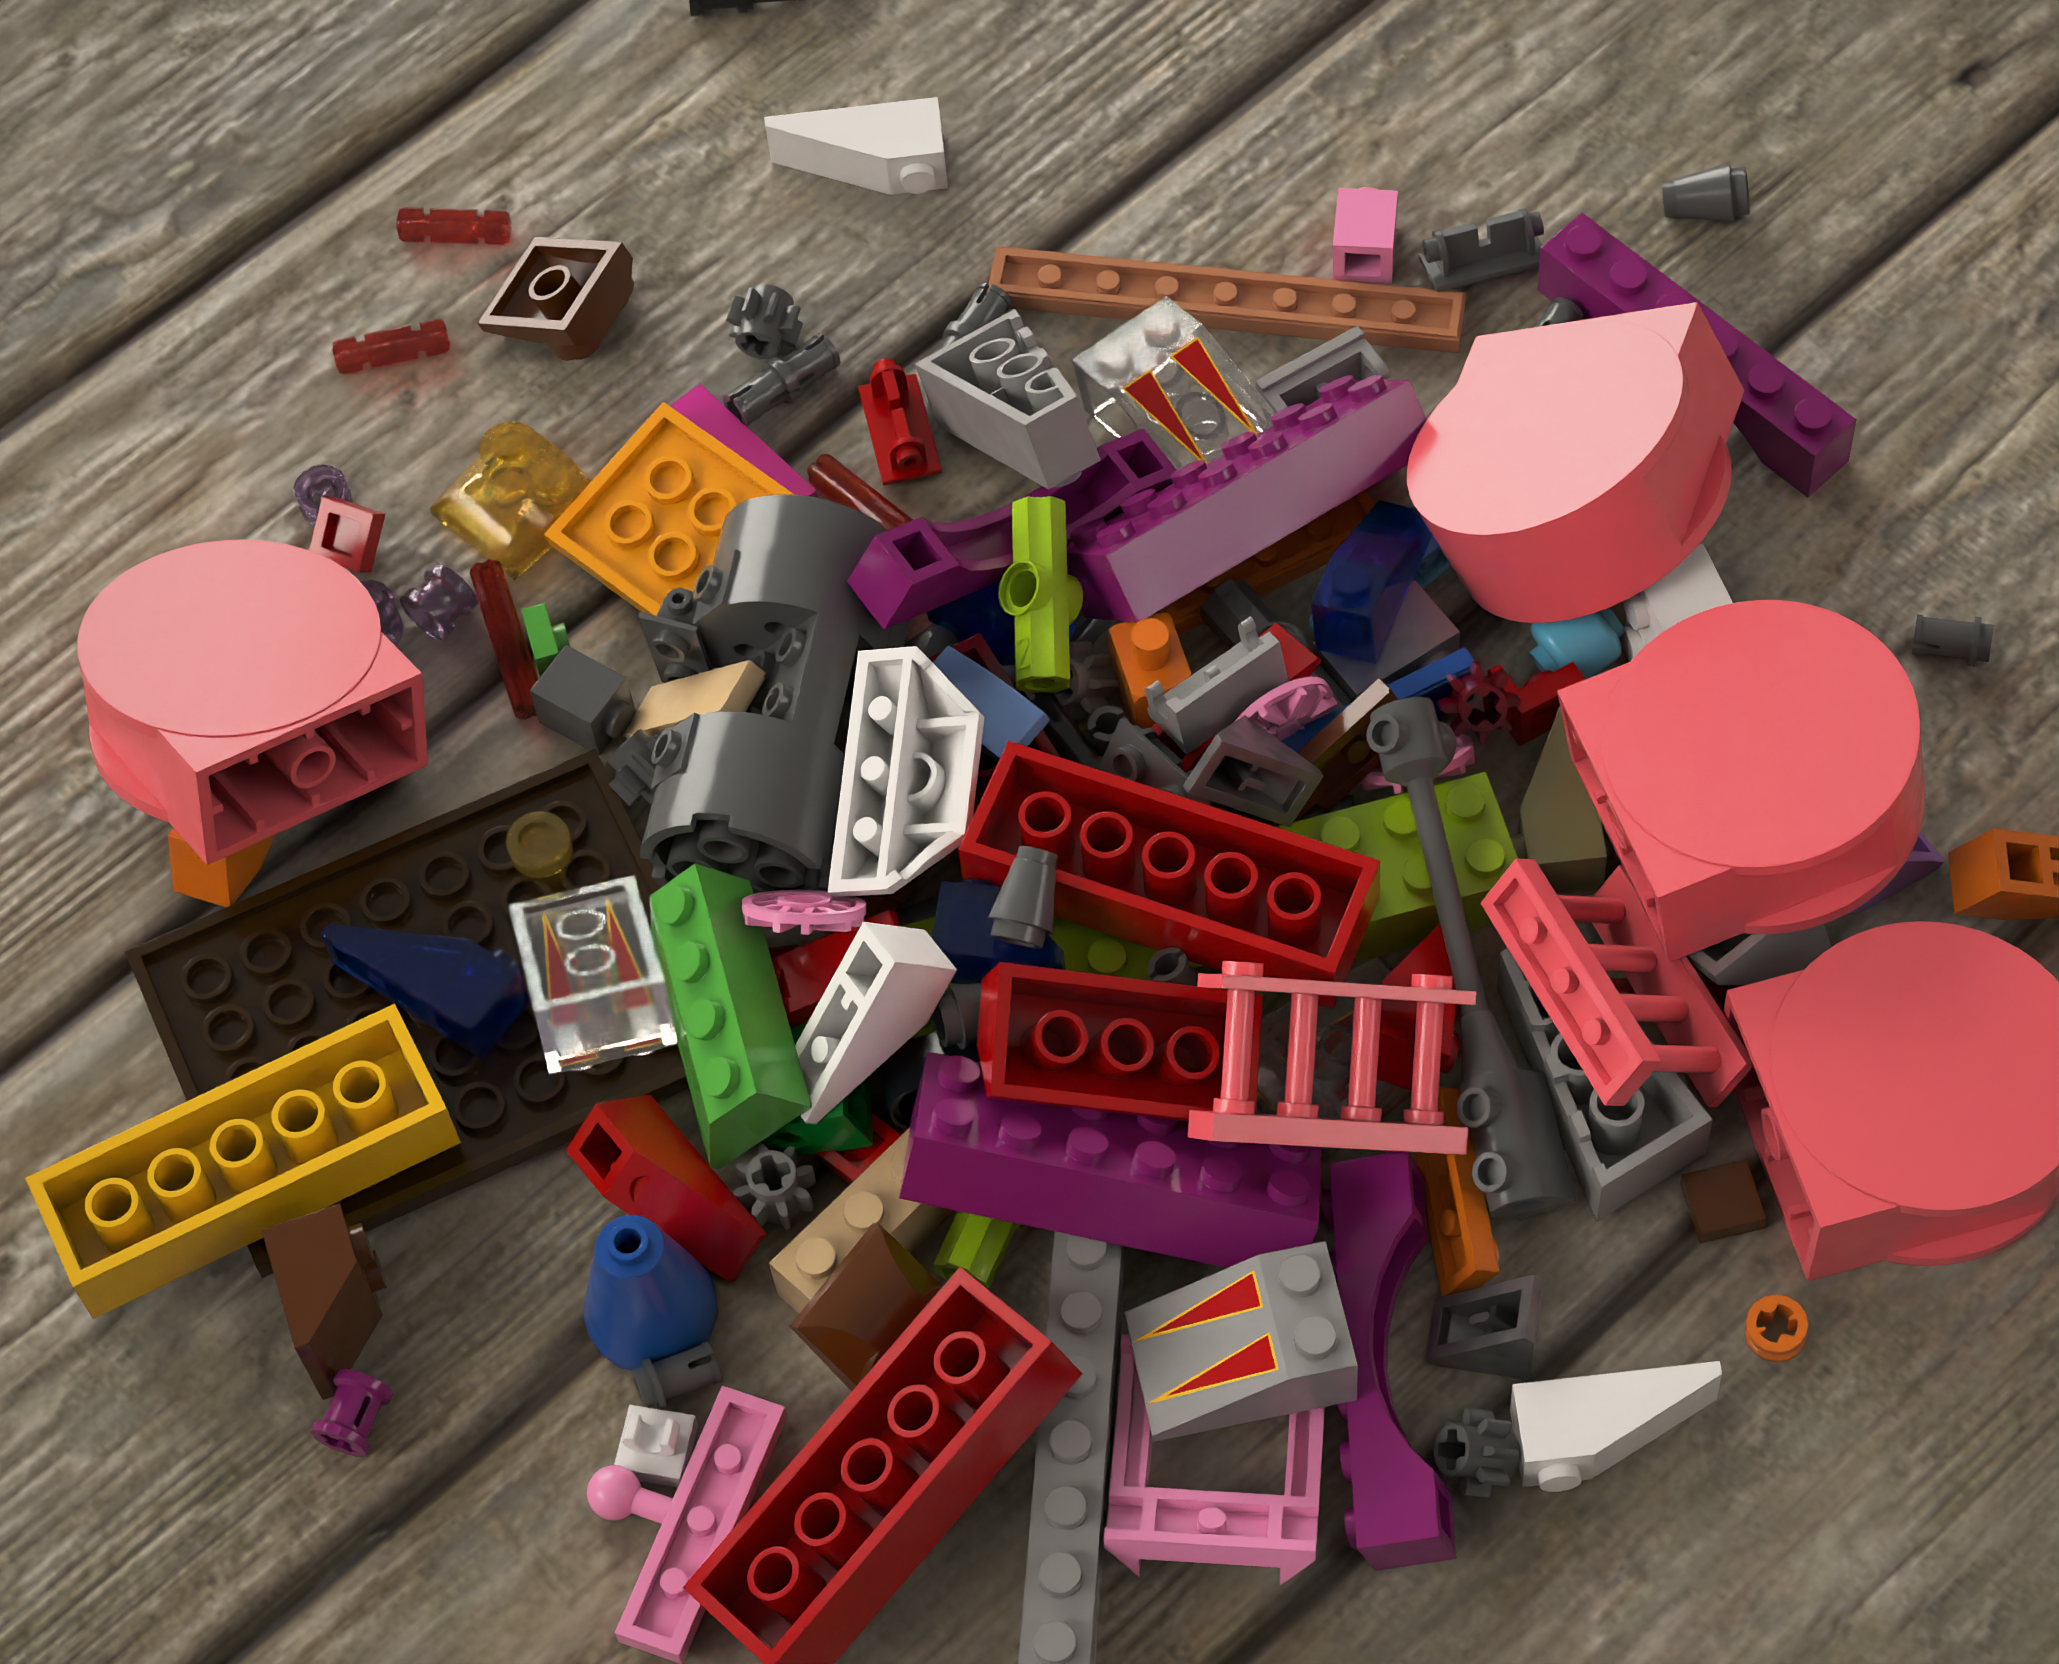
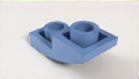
M947 646L933 662L985 717L981 752L999 762L1008 741L1028 746L1050 721L1048 716L1031 701L981 665L950 646Z

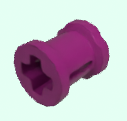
M339 1369L333 1379L337 1389L322 1421L314 1422L310 1433L317 1441L333 1450L355 1457H365L371 1447L367 1436L381 1405L390 1403L393 1391L380 1380L351 1369Z

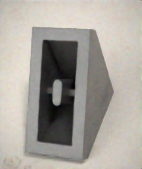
M1244 715L1216 734L1183 787L1189 794L1290 827L1324 776L1316 766Z
M1530 1275L1435 1298L1425 1361L1439 1367L1530 1380L1540 1315L1543 1279L1536 1275Z

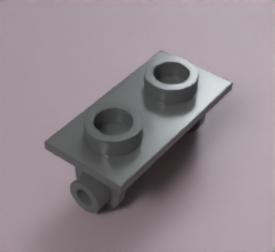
M1524 208L1517 212L1486 219L1487 238L1480 240L1475 222L1441 231H1433L1432 238L1422 241L1424 254L1419 255V259L1436 292L1447 289H1462L1475 282L1503 275H1517L1531 268L1539 267L1540 247L1543 244L1538 236L1544 234L1540 213L1538 211L1528 213L1527 209Z
M675 588L667 594L657 616L642 612L638 615L644 636L663 683L710 671L714 668L710 663L698 626L692 625L698 601L693 598L692 591L684 588Z
M1125 718L1119 720L1098 768L1113 775L1228 811V806L1187 793L1183 785L1193 770L1184 772L1181 769L1183 761L1157 738V733L1152 728L1142 729L1139 725L1133 726Z

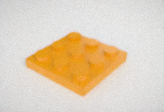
M663 402L544 533V536L553 548L642 613L657 616L665 597L671 590L684 588L693 592L695 583L702 570L707 565H713L724 519L734 507L756 497L793 493Z

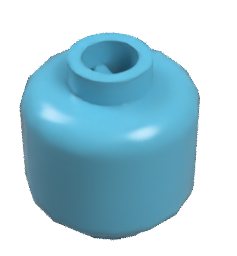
M1610 608L1570 620L1532 623L1531 634L1537 646L1528 653L1541 672L1545 670H1552L1554 672L1574 662L1585 679L1598 675L1620 657L1622 647L1619 638L1623 635L1624 628Z

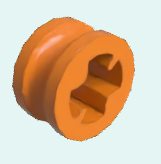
M1777 1294L1764 1296L1756 1301L1748 1311L1745 1329L1748 1346L1754 1354L1764 1360L1772 1362L1789 1361L1797 1356L1805 1346L1808 1329L1806 1312L1798 1302L1788 1296ZM1776 1315L1788 1319L1787 1330L1796 1331L1793 1336L1782 1334L1777 1342H1771L1765 1339L1766 1327L1757 1328L1760 1321L1772 1323Z

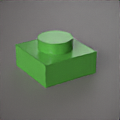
M545 603L521 609L540 677L564 646L570 647L564 623L551 625Z

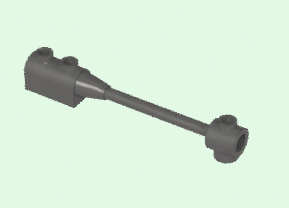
M1424 697L1400 699L1382 705L1371 713V722L1367 729V742L1370 748L1379 754L1385 780L1407 786L1456 990L1476 991V1005L1460 1004L1463 1016L1460 1019L1463 1082L1459 1085L1461 1095L1458 1098L1456 1108L1460 1121L1469 1127L1476 1160L1472 1168L1473 1181L1480 1190L1485 1192L1491 1217L1523 1221L1576 1201V1196L1546 1075L1543 1072L1519 1068L1493 1012L1488 1009L1432 781L1451 763L1455 755V734L1447 724L1438 721L1434 703L1431 699Z

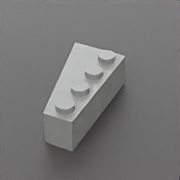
M1016 309L915 363L939 427L1048 490L1076 481L1084 469L1100 461L1078 396L1058 368L1052 366L1049 355L1044 348H1039L1034 334L1029 327H1024L1021 316Z
M1507 948L1500 952L1497 989L1532 1071L1543 1072L1546 1075L1561 1139L1596 1221L1706 1155L1713 1119L1675 1072H1652L1624 1106H1605L1509 949Z

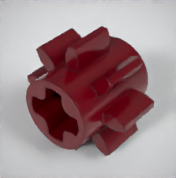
M1472 661L1470 674L1464 675L1460 679L1453 674H1447L1446 678L1453 687L1451 698H1443L1437 701V705L1442 712L1458 714L1450 725L1456 737L1462 735L1470 728L1474 731L1479 742L1485 745L1488 740V732L1498 727L1508 732L1513 729L1506 719L1508 708L1520 705L1521 699L1515 693H1502L1500 691L1509 679L1508 674L1502 668L1495 671L1489 678L1484 675L1480 664L1477 661ZM1476 693L1483 698L1486 696L1491 703L1490 707L1485 712L1478 708L1472 709L1467 702L1472 694Z

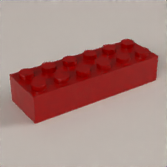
M1008 741L958 849L964 887L995 897L998 896L1013 860L1017 856L1019 846L1034 847L1058 855L1055 866V917L1157 951L1167 947H1178L1183 951V954L1185 953L1190 962L1222 972L1223 961L1263 963V977L1345 983L1379 900L1380 892L1379 860ZM1319 995L1318 1004L1334 1009L1339 996Z
M959 1267L682 1588L764 1664H835L1083 1373L1050 1339Z

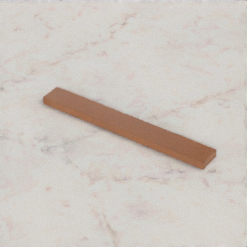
M996 246L988 284L989 287L991 284L998 286L1009 295L1012 301L1009 308L1321 340H1332L1358 325L1364 333V338L1371 345L1459 353L1467 295L1466 292L1446 290L1436 292L1435 289Z

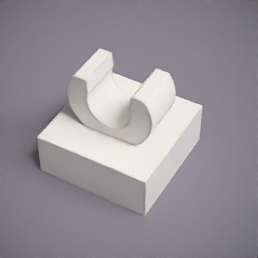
M629 1405L614 1465L628 1468L637 1476L640 1482L678 1488L692 1455L699 1426L696 1416Z

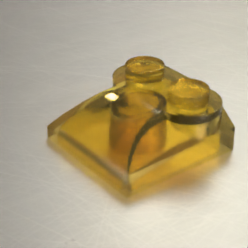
M510 421L495 425L484 434L479 445L480 456L433 503L430 511L434 517L515 581L552 548L544 533L589 485L590 480L570 457L530 426L521 422Z

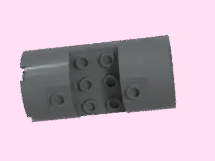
M793 494L766 495L749 499L734 507L725 517L713 565H707L702 570L694 586L693 598L698 603L692 625L698 626L710 663L715 668L751 660L766 674L763 683L746 712H711L700 715L694 712L672 729L666 728L654 745L651 762L656 765L650 789L655 791L640 848V858L649 859L654 865L652 878L662 887L696 863L750 880L753 894L777 890L828 891L845 754L834 745L844 700H852L858 651L903 647L909 620L883 630L847 583L874 536L888 531L871 517L830 500Z

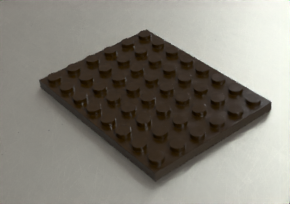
M596 749L124 951L186 1100L189 1101L395 1003L449 1112L461 1143L330 1205L333 1206L340 1203L350 1226L362 1223L367 1232L573 1140L596 1103L649 1094L656 1102H659L688 1089L689 1085L651 943L650 896L662 888V886L652 878L654 866L650 860L640 858L642 842L618 794L609 786L612 781ZM605 894L653 1005L615 1014ZM543 910L590 1020L551 1029ZM264 1237L247 1245L261 1277L264 1278L273 1274Z

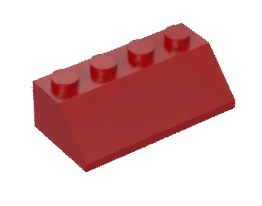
M999 962L982 979L977 1048L987 1098L1189 1122V1110L1213 1111L1214 1098H1221L1228 990ZM1255 994L1248 1096V1100L1255 1101L1254 1114H1256L1263 994Z

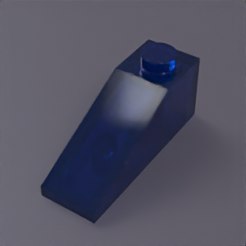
M1379 500L1333 553L1311 601L1316 650L1376 664L1433 536L1416 508Z
M327 924L320 932L331 960L335 965L480 1059L485 1057L531 1002L522 978L523 968L513 957L499 948H493L489 952L470 939Z

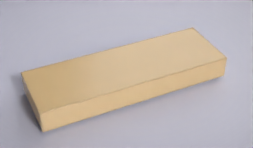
M751 660L651 686L623 736L628 739L636 731L642 729L652 738L655 734L659 735L666 728L672 729L694 712L699 715L711 712H746L763 683L766 673Z

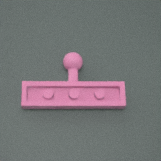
M722 1386L673 1498L642 1488L637 1476L623 1466L610 1465L603 1467L591 1477L587 1486V1500L594 1513L601 1518L615 1521L634 1514L662 1524L616 1628L615 1635L618 1642L683 1664L706 1609L682 1587L748 1512L788 1418L785 1406Z

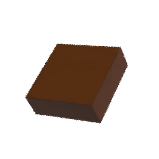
M1747 1159L1681 1175L1680 1185L1699 1243L1765 1229L1767 1218Z

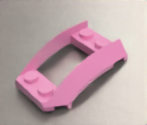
M1122 1334L1116 1427L1107 1525L1104 1531V1548L1138 1577H1140L1141 1559L1276 1567L1280 1568V1585H1282L1316 1561L1325 1407L1292 1413L1289 1416L1284 1495L1149 1487L1152 1434L1129 1334Z

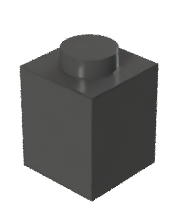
M567 645L564 646L530 689L539 723L590 751L596 749L598 755L604 751L613 738L618 739L624 734L634 716L635 706L627 677Z

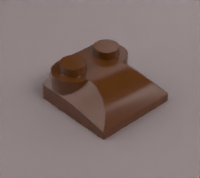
M534 237L477 324L484 332L530 342L546 343L556 357L561 360L569 361L587 358L599 348L605 334L634 289L632 278L633 258L622 242Z
M873 1223L789 1327L852 1392L943 1286L880 1224Z

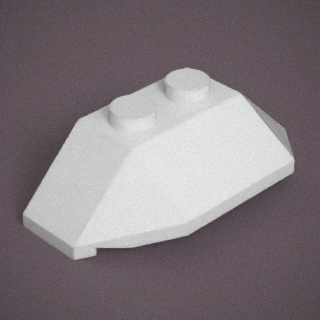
M917 646L858 651L828 893L833 897L893 894L958 848L972 821L985 717Z

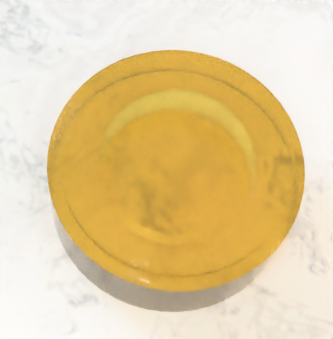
M542 811L528 813L517 819L507 833L506 847L511 862L520 873L533 878L552 876L561 871L568 864L572 856L573 844L568 827L555 814Z

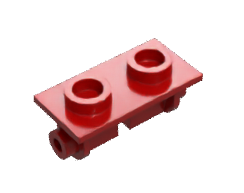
M890 358L877 361L873 366L874 371L870 375V384L858 386L883 486L942 473L916 373L906 375L904 368L897 365L896 361Z

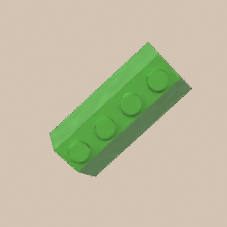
M695 863L650 896L651 943L710 1168L720 1170L810 1109L812 1105L763 927L746 925L745 919H743L742 899L753 894L750 880Z

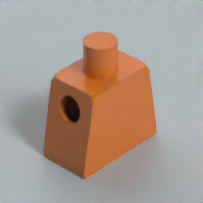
M1159 612L1137 623L1123 622L1113 625L1108 629V654L1112 656L1110 663L1112 664L1116 680L1119 681V686L1115 688L1125 717H1128L1129 722L1133 726L1139 725L1142 729L1152 728L1155 722L1148 714L1147 708H1149L1145 689L1158 680L1164 690L1163 694H1165L1192 675L1169 612Z

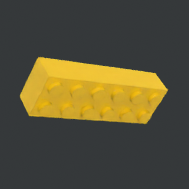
M394 1003L36 1172L25 1179L69 1280L91 1317L95 1319L263 1238L262 1229L324 1209L461 1142L449 1112Z

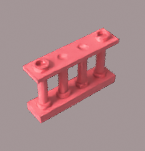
M1516 858L1480 903L1605 1106H1624L1652 1072L1687 1073L1708 1107H1718L1754 1066L1747 1049L1687 956L1669 963L1623 865L1617 866L1593 897L1557 895L1536 860ZM1575 922L1592 923L1605 945L1588 944ZM1606 971L1623 972L1636 994H1619ZM1637 1021L1655 1022L1668 1045H1652Z
M1223 961L1222 974L1198 973L1197 987L1228 989L1221 1098H1214L1213 1111L1189 1110V1138L1221 1142L1467 1154L1468 1127L1444 1125V1112L1438 1111L1444 1003L1476 1005V991L1452 990L1453 976L1412 974L1411 987L1263 977V963ZM1255 991L1291 993L1285 1102H1278L1277 1115L1254 1114L1255 1101L1248 1100ZM1319 995L1355 997L1348 1106H1341L1340 1118L1318 1117L1319 1105L1312 1104ZM1382 999L1417 1001L1411 1108L1404 1109L1403 1122L1381 1121L1382 1108H1375Z

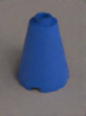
M626 1215L618 1217L609 1222L599 1233L596 1240L583 1313L588 1334L602 1356L619 1368L634 1370L642 1367V1359L649 1357L653 1363L701 1345L700 1343L709 1340L718 1315L716 1291L709 1273L696 1258L654 1222L642 1216Z

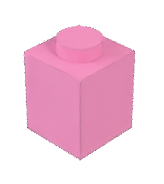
M1362 187L1359 189L1338 188L1333 239L1334 280L1392 284L1397 232L1398 191L1379 190L1372 187Z

